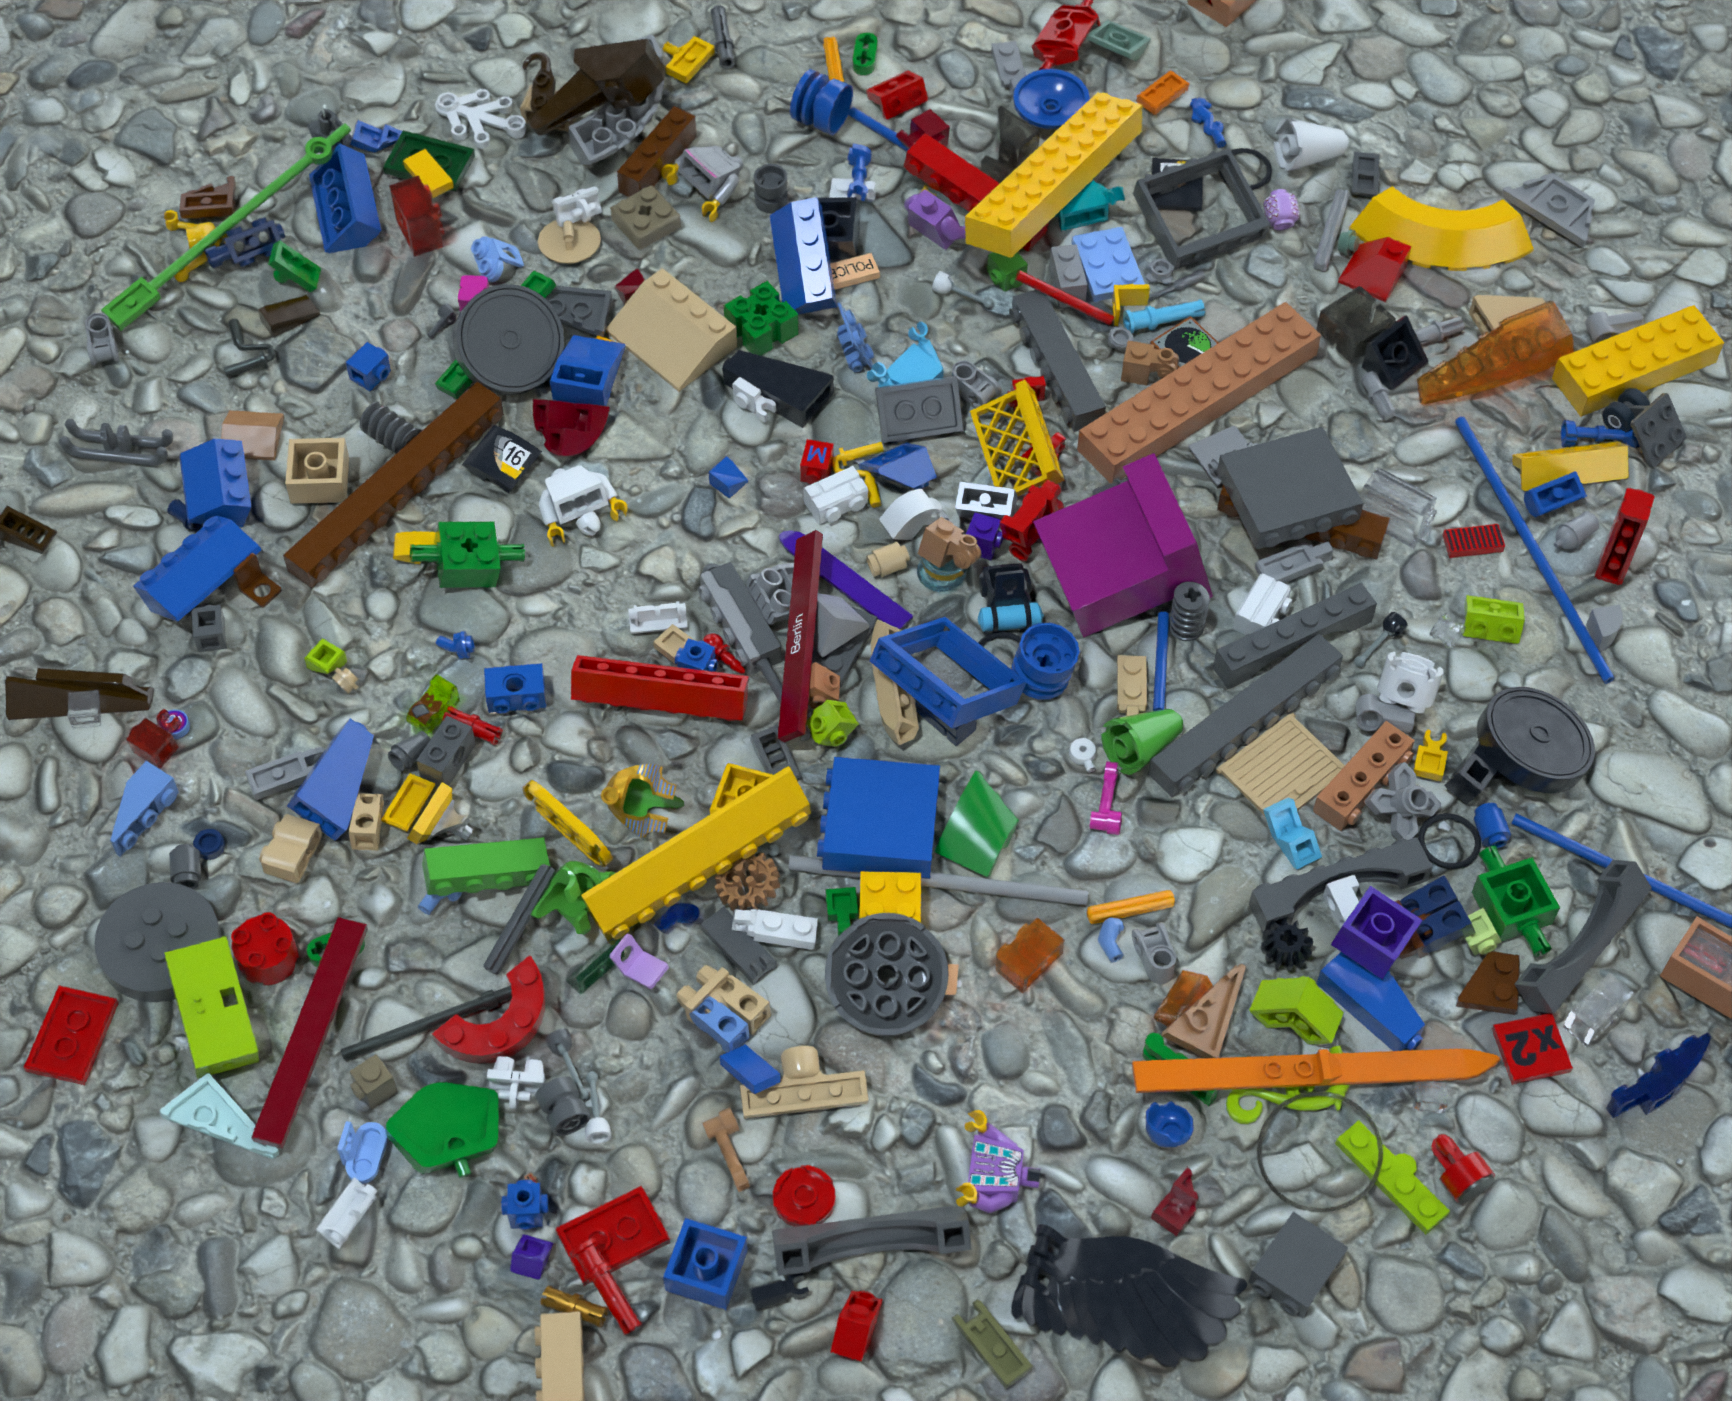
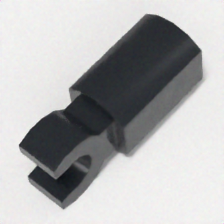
M791 1274L785 1281L779 1279L750 1288L755 1310L786 1302L789 1297L795 1299L806 1298L809 1295L808 1287L802 1289L794 1287L796 1282L804 1280V1274Z

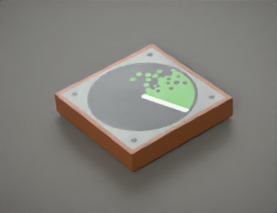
M1191 316L1150 341V344L1154 345V349L1169 348L1179 356L1178 368L1219 343Z

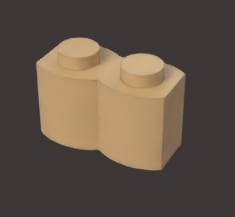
M286 814L281 821L275 824L272 832L273 839L268 846L265 845L263 847L259 861L265 874L298 883L308 866L310 858L320 843L322 832L320 824Z

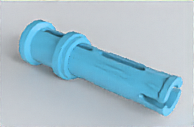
M1202 300L1156 309L1146 306L1144 310L1134 312L1125 310L1123 312L1124 328L1131 331V334L1134 333V330L1144 328L1153 330L1158 324L1184 320L1190 316L1192 318L1203 317L1205 311L1200 309H1205Z

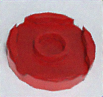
M801 1165V1167L794 1169L792 1167L784 1171L776 1180L773 1188V1207L778 1217L793 1227L824 1223L832 1214L836 1204L835 1187L830 1176L820 1168L811 1165Z

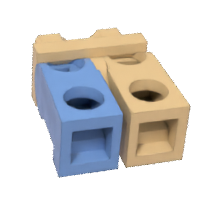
M705 965L696 975L697 982L703 987L696 992L689 985H686L677 993V1001L685 1009L687 1019L716 1040L726 1053L741 1047L750 1038L749 1033L753 1035L771 1017L770 1002L736 977L729 975V972L723 967L717 971Z

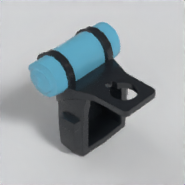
M1022 563L983 567L982 573L979 575V588L981 596L986 598L987 603L986 607L981 608L978 614V624L983 632L992 631L994 633L1002 630L1022 628L1027 630L1033 625L1042 623L1044 615L1038 602L1031 601L1029 593L1032 591V582L1028 570L1023 567Z

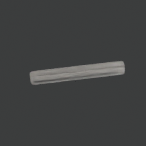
M1340 188L1335 192L1313 267L1315 270H1327L1348 202L1349 192Z

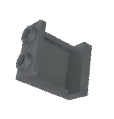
M1293 1211L1253 1268L1248 1282L1261 1296H1269L1280 1303V1307L1286 1313L1304 1318L1331 1274L1343 1261L1349 1247Z

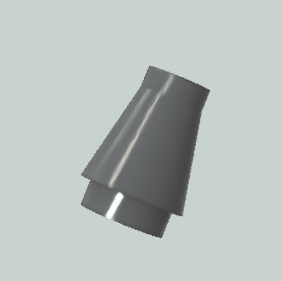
M419 731L417 734L392 745L391 751L388 752L389 761L400 771L411 769L431 740L424 731Z

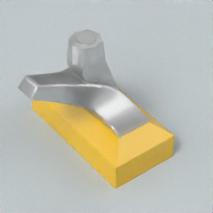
M443 782L440 784L407 837L408 840L419 844L445 832L453 833L465 840L470 837L473 830L467 825L470 818L467 815L455 812L452 788Z

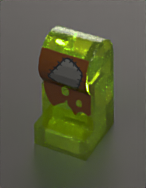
M438 674L431 679L428 690L411 706L406 716L407 723L420 731H424L426 734L431 733L437 725H440L445 712L450 713L447 711L449 706L455 708L460 702L457 686Z

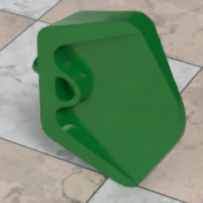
M447 1082L429 1084L417 1091L388 1119L386 1135L419 1173H430L455 1165L458 1177H466L471 1174L468 1160L490 1154L496 1149L499 1126L498 1094L490 1088Z

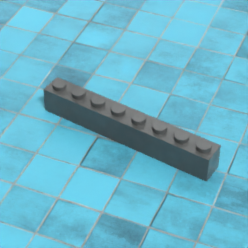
M1317 634L1150 760L1148 775L1171 797H1174L1180 791L1182 793L1186 792L1192 787L1197 778L1201 775L1207 776L1210 774L1218 762L1222 759L1228 760L1231 758L1239 746L1243 743H1251L1258 735V732L1264 727H1272L1280 715L1286 711L1288 713L1293 711L1305 696L1311 697L1314 695L1322 683L1326 680H1334L1341 672L1340 666L1343 655L1321 634Z

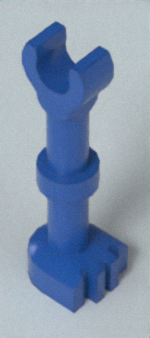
M853 143L847 158L849 161L848 165L854 166L852 169L854 181L849 185L847 197H852V194H858L861 196V201L866 200L868 188L864 185V180L867 177L865 166L870 164L872 152L867 146Z
M1564 420L1561 426L1562 447L1575 446L1577 437L1593 438L1597 442H1603L1604 439L1620 440L1631 447H1640L1636 436H1634L1633 429L1624 432L1619 429H1606L1605 426L1597 425L1595 428L1577 427L1575 422L1570 420Z

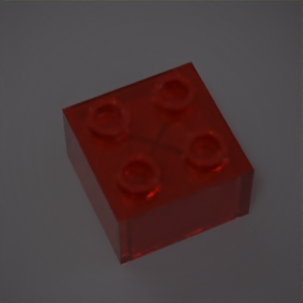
M416 176L389 185L396 222L413 256L415 257L443 247L442 236L445 235V231L439 218H442V213L438 203H432L431 201L433 197L428 184L423 185L420 177Z

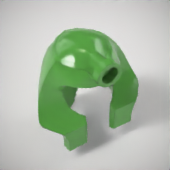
M579 861L565 863L555 874L544 895L532 910L531 915L534 918H541L551 913V911L558 910L575 927L577 934H587L591 930L587 915L588 910L581 895L614 875L615 872H599L592 866Z

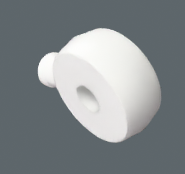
M1079 738L1073 741L1069 747L1070 759L1077 765H1084L1088 773L1093 772L1096 769L1092 762L1096 756L1094 743L1086 738Z

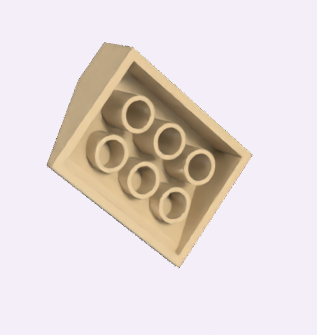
M663 268L640 285L606 328L607 334L618 343L625 344V348L678 392L737 348L736 326Z

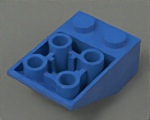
M573 335L557 359L550 379L552 399L569 403L607 406L626 345Z

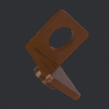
M251 553L233 571L239 591L262 608L268 605L282 591L278 584L262 574L257 555ZM267 585L271 588V591L268 595L259 597L254 593L258 586Z

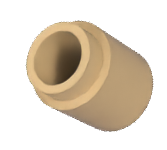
M894 542L873 550L872 554L866 556V560L874 577L878 575L884 577L907 568L906 562L910 561V557L905 545L900 546L898 542Z

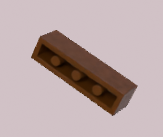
M675 106L667 113L617 171L619 193L630 197L650 185L655 186L663 177L662 167L667 164L673 165L675 160L696 139L695 115Z

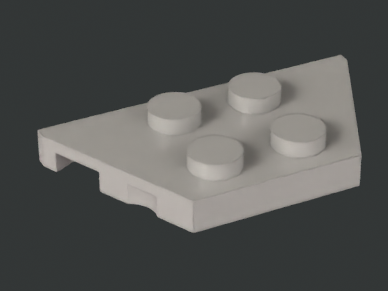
M1553 173L1541 176L1539 179L1525 181L1521 187L1511 189L1510 186L1503 189L1501 197L1582 248L1585 247L1595 203L1594 198Z

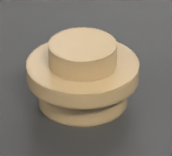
M337 667L335 670L336 674L332 679L348 694L353 689L356 691L359 688L355 684L358 678L349 669L345 668L341 671Z

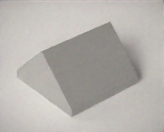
M818 593L813 649L823 658L870 626L841 597Z

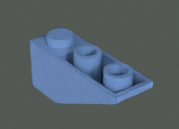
M148 761L144 762L125 785L110 840L119 857L135 845L143 831L155 823L157 816L166 806H170L175 801L179 793L174 778Z

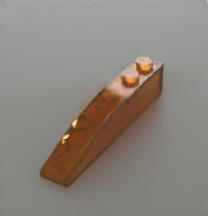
M1550 300L1505 318L1499 322V327L1490 333L1486 331L1478 337L1479 340L1469 347L1464 346L1458 350L1457 355L1448 362L1442 361L1417 378L1420 404L1425 405L1482 392L1556 366L1558 358L1574 352L1572 332L1555 302Z

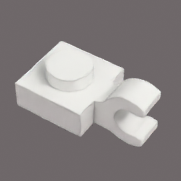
M832 178L830 197H847L849 185L853 183L854 179ZM865 181L864 185L868 188L865 201L874 202L876 194L874 191L875 182ZM852 194V197H857V200H861L860 195Z
M740 377L733 383V400L738 406L746 408L754 414L756 413L757 418L764 422L768 419L767 413L763 410L768 409L773 413L776 412V403L771 399L761 396L760 389Z

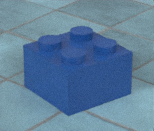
M685 1218L663 1276L665 1291L727 1310L748 1252L747 1237Z

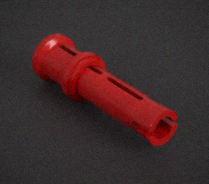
M591 1238L572 1250L570 1254L572 1258H577L586 1273L584 1278L589 1283H594L621 1328L623 1335H627L635 1330L636 1327L641 1326L642 1323L610 1273L612 1270L610 1261L604 1260L596 1246V1238Z

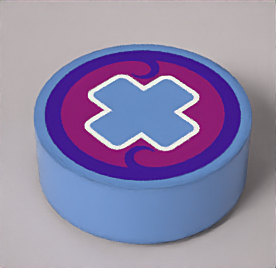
M173 709L165 712L160 717L159 727L166 738L174 740L180 739L188 733L190 722L186 713Z

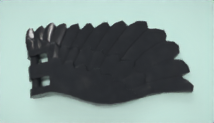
M1039 1224L1035 1232L1037 1237L1035 1245H1031L1025 1261V1266H1027L1025 1275L1020 1276L1011 1304V1315L1014 1320H1019L1023 1316L1029 1326L1036 1324L1039 1330L1045 1334L1052 1330L1055 1334L1062 1336L1065 1331H1068L1078 1341L1086 1334L1094 1345H1098L1101 1340H1104L1113 1351L1120 1353L1123 1348H1126L1132 1356L1140 1361L1148 1356H1152L1160 1365L1176 1368L1180 1358L1190 1361L1202 1360L1208 1351L1207 1345L1217 1346L1225 1340L1226 1327L1222 1320L1230 1322L1239 1315L1241 1305L1234 1297L1240 1295L1247 1288V1282L1242 1278L1209 1270L1157 1244L1128 1236L1066 1238L1054 1228ZM1048 1244L1059 1248L1057 1257L1047 1250ZM1039 1273L1050 1278L1047 1287L1037 1280Z

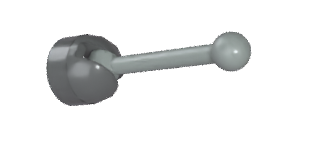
M567 1028L558 1029L545 1038L546 1043L552 1053L563 1056L579 1091V1098L586 1100L589 1097V1091L583 1088L568 1054L573 1044L572 1037Z

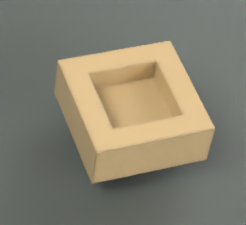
M672 624L653 642L654 649L675 664V656L680 647L684 648L688 638H692Z

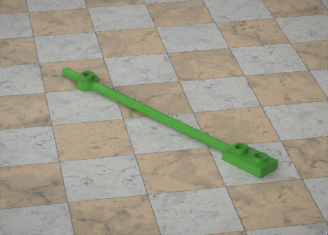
M344 123L327 138L314 137L310 139L305 146V156L149 283L143 277H140L101 309L102 313L107 315L110 322L122 331L160 300L161 296L157 289L202 254L204 249L213 245L227 231L240 223L312 163L317 165L327 163L333 155L332 147L351 132L350 127Z

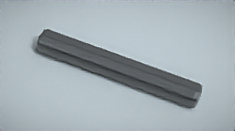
M545 864L540 865L486 959L483 967L487 971L499 974L531 919L532 910L542 898L556 874L552 867Z

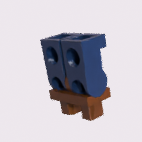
M1445 875L1407 895L1400 901H1395L1422 919V922L1400 953L1401 959L1418 954L1421 959L1427 956L1428 953L1440 949L1462 936L1466 938L1476 933Z

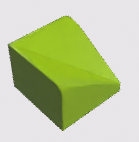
M323 638L304 658L308 669L328 674L336 670L337 667L340 668L347 663L345 651Z

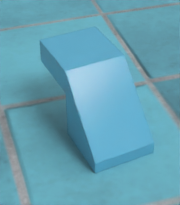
M1287 797L1263 809L1272 837L1295 869H1299L1322 858L1313 830L1302 826L1294 799Z

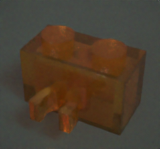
M1036 918L1030 925L1026 923L1019 929L1016 939L1010 945L1005 943L998 950L995 956L997 958L995 971L1021 993H1024L1063 954L1065 939L1039 918Z

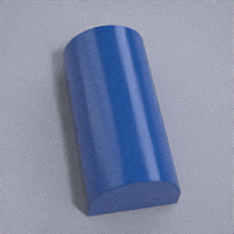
M1575 471L1526 491L1524 502L1529 513L1534 517H1538L1585 498L1587 494Z

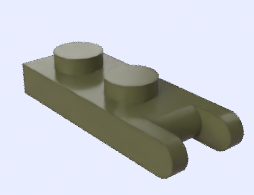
M977 1299L972 1303L978 1312L977 1316L965 1323L960 1315L956 1314L952 1317V1321L1004 1388L1007 1389L1032 1371V1365L984 1304Z

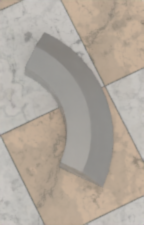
M653 34L640 38L649 41L663 63L659 45ZM664 81L638 106L614 109L607 102L598 112L594 111L583 120L568 126L570 146L580 164L589 165L604 159L632 141L648 124L655 113L662 97Z

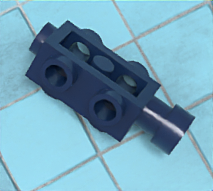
M262 217L250 222L252 227L242 230L240 226L227 231V237L222 238L224 245L219 247L214 245L204 249L211 268L214 269L222 266L223 262L230 260L232 264L239 262L240 267L255 262L254 256L261 253L265 257L270 256L273 244L285 238L281 224H275L274 220L267 221L266 217ZM261 232H265L267 234V240L265 242H261L259 240V234ZM237 241L243 244V249L239 252L234 248V244Z

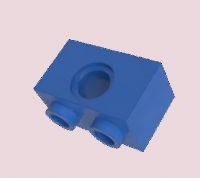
M542 663L484 668L488 713L496 712L503 714L516 710L534 711L539 708H546L545 677Z

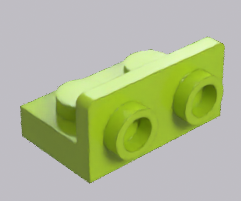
M1466 595L1463 636L1514 644L1520 642L1525 621L1523 603Z

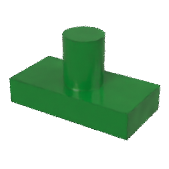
M280 240L273 244L268 265L275 269L273 272L275 280L281 284L292 280L309 292L317 289L321 267Z

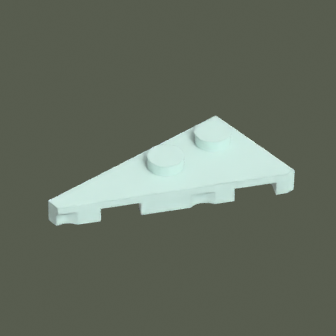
M209 1073L159 1110L160 1115L166 1120L270 1159H274L279 1155V1150L276 1147L252 1141L251 1136L256 1125Z

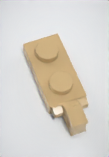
M1118 655L1117 710H1119V713H1126V716L1145 713L1147 707L1146 656Z

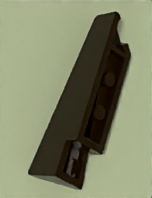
M38 668L36 680L6 676V717L8 720L147 711L151 707L154 688L134 686L133 678L123 673Z

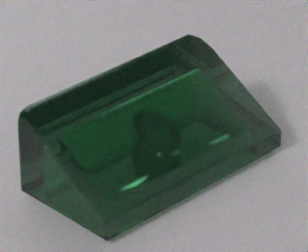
M621 939L611 940L566 979L567 983L579 994H583L615 965L609 956ZM624 949L621 953V959L625 957Z

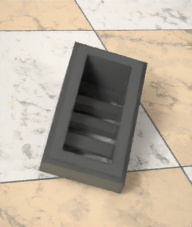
M778 725L751 735L750 741L766 773L774 775L789 766L796 779L801 778L786 742L777 739ZM775 739L776 744L763 749L762 744ZM780 749V754L767 758L766 754ZM782 759L786 761V763L775 768L771 767V764Z

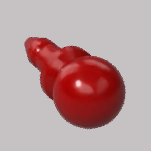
M710 633L702 639V641L715 647V657L718 661L722 660L735 672L745 673L741 662L735 659V656L729 652L730 646L724 644L720 635Z

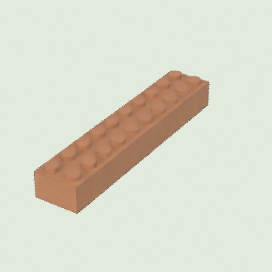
M1285 301L1080 429L1077 450L1109 483H1113V480L1116 478L1121 480L1126 477L1123 466L1155 453L1156 457L1315 357L1318 352L1321 334Z

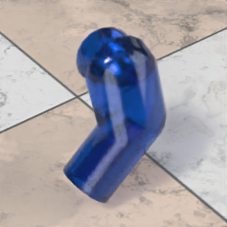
M676 903L654 924L659 931L666 933L675 923L695 922L700 916V910L693 904Z

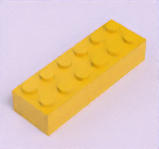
M1692 305L1558 358L1552 379L1580 417L1607 407L1612 402H1618V397L1628 388H1635L1644 392L1716 363L1724 341L1696 306Z

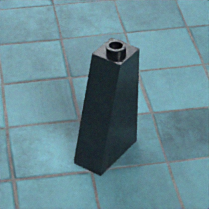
M738 350L732 357L727 358L722 366L723 384L733 389V383L739 377L760 389L761 396L771 399L776 403V414L801 428L810 421L834 393V376L829 373Z

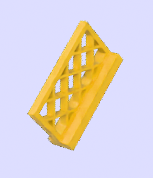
M1026 380L1016 383V390L970 411L994 486L1003 487L1007 477L1017 480L1013 488L1016 491L1017 497L1027 493L1032 485L1036 487L1042 486L1046 480L1056 484L1065 481L1035 391ZM1017 399L1018 406L1014 414L1005 412L1004 409L1007 403ZM988 412L994 413L989 426L982 424L979 416ZM1001 416L1010 419L1005 431L995 428ZM1017 421L1024 423L1026 426L1021 437L1011 434ZM992 433L1002 436L996 448L988 445ZM1008 438L1018 441L1012 453L1003 451ZM1024 444L1033 447L1028 459L1018 456ZM1000 455L1009 458L1004 470L995 467ZM1015 461L1025 463L1020 476L1010 473ZM1032 466L1040 468L1042 476L1034 480L1026 479Z

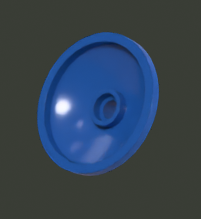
M1043 69L1026 75L1016 85L1013 96V103L1017 113L1028 123L1044 129H1059L1090 100L1086 85L1078 77L1057 69Z

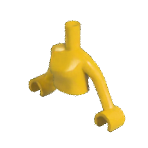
M168 210L164 213L165 225L168 230L176 231L179 228L186 230L189 248H192L216 228L211 222L193 224L179 221L177 212L173 210ZM227 234L222 236L211 246L215 245V247H219L220 242H222V238L227 237ZM205 251L174 276L178 282L186 281L189 278L190 271L208 261Z

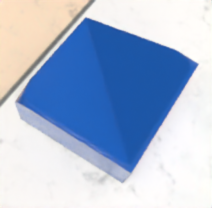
M727 456L709 471V484L729 499L748 483L745 475Z

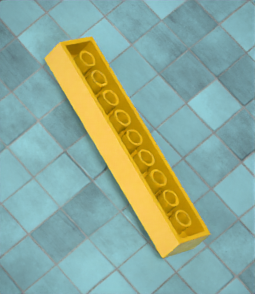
M1097 92L965 216L966 244L1012 258L1142 132V105L1134 103L1129 99H1120L1107 93Z

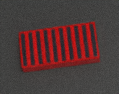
M1499 524L1446 529L1442 535L1449 558L1504 552L1505 549Z

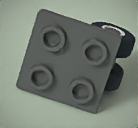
M1628 388L1618 397V402L1610 403L1602 413L1603 421L1609 429H1619L1624 432L1633 429L1649 467H1656L1687 438L1668 393H1662L1650 404L1646 395L1640 390Z

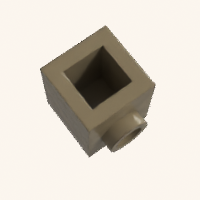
M377 1054L349 1071L353 1083L349 1085L359 1101L364 1099L371 1110L398 1093L393 1076Z

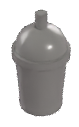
M1585 511L1569 522L1561 524L1556 531L1554 547L1558 548L1560 546L1563 549H1576L1579 547L1581 542L1599 529L1597 517L1593 513Z

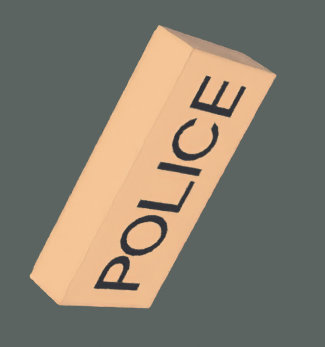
M872 253L831 263L834 290L880 278V271Z

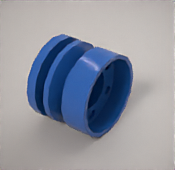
M809 69L800 78L793 93L790 104L791 118L809 126L814 124L815 129L830 135L836 134L844 124L853 100L852 85L837 79L830 80L829 76Z
M1038 623L1029 627L1022 634L1011 666V670L1027 681L1022 693L1038 700L1052 699L1061 695L1068 686L1080 653L1078 642L1071 632L1060 625Z

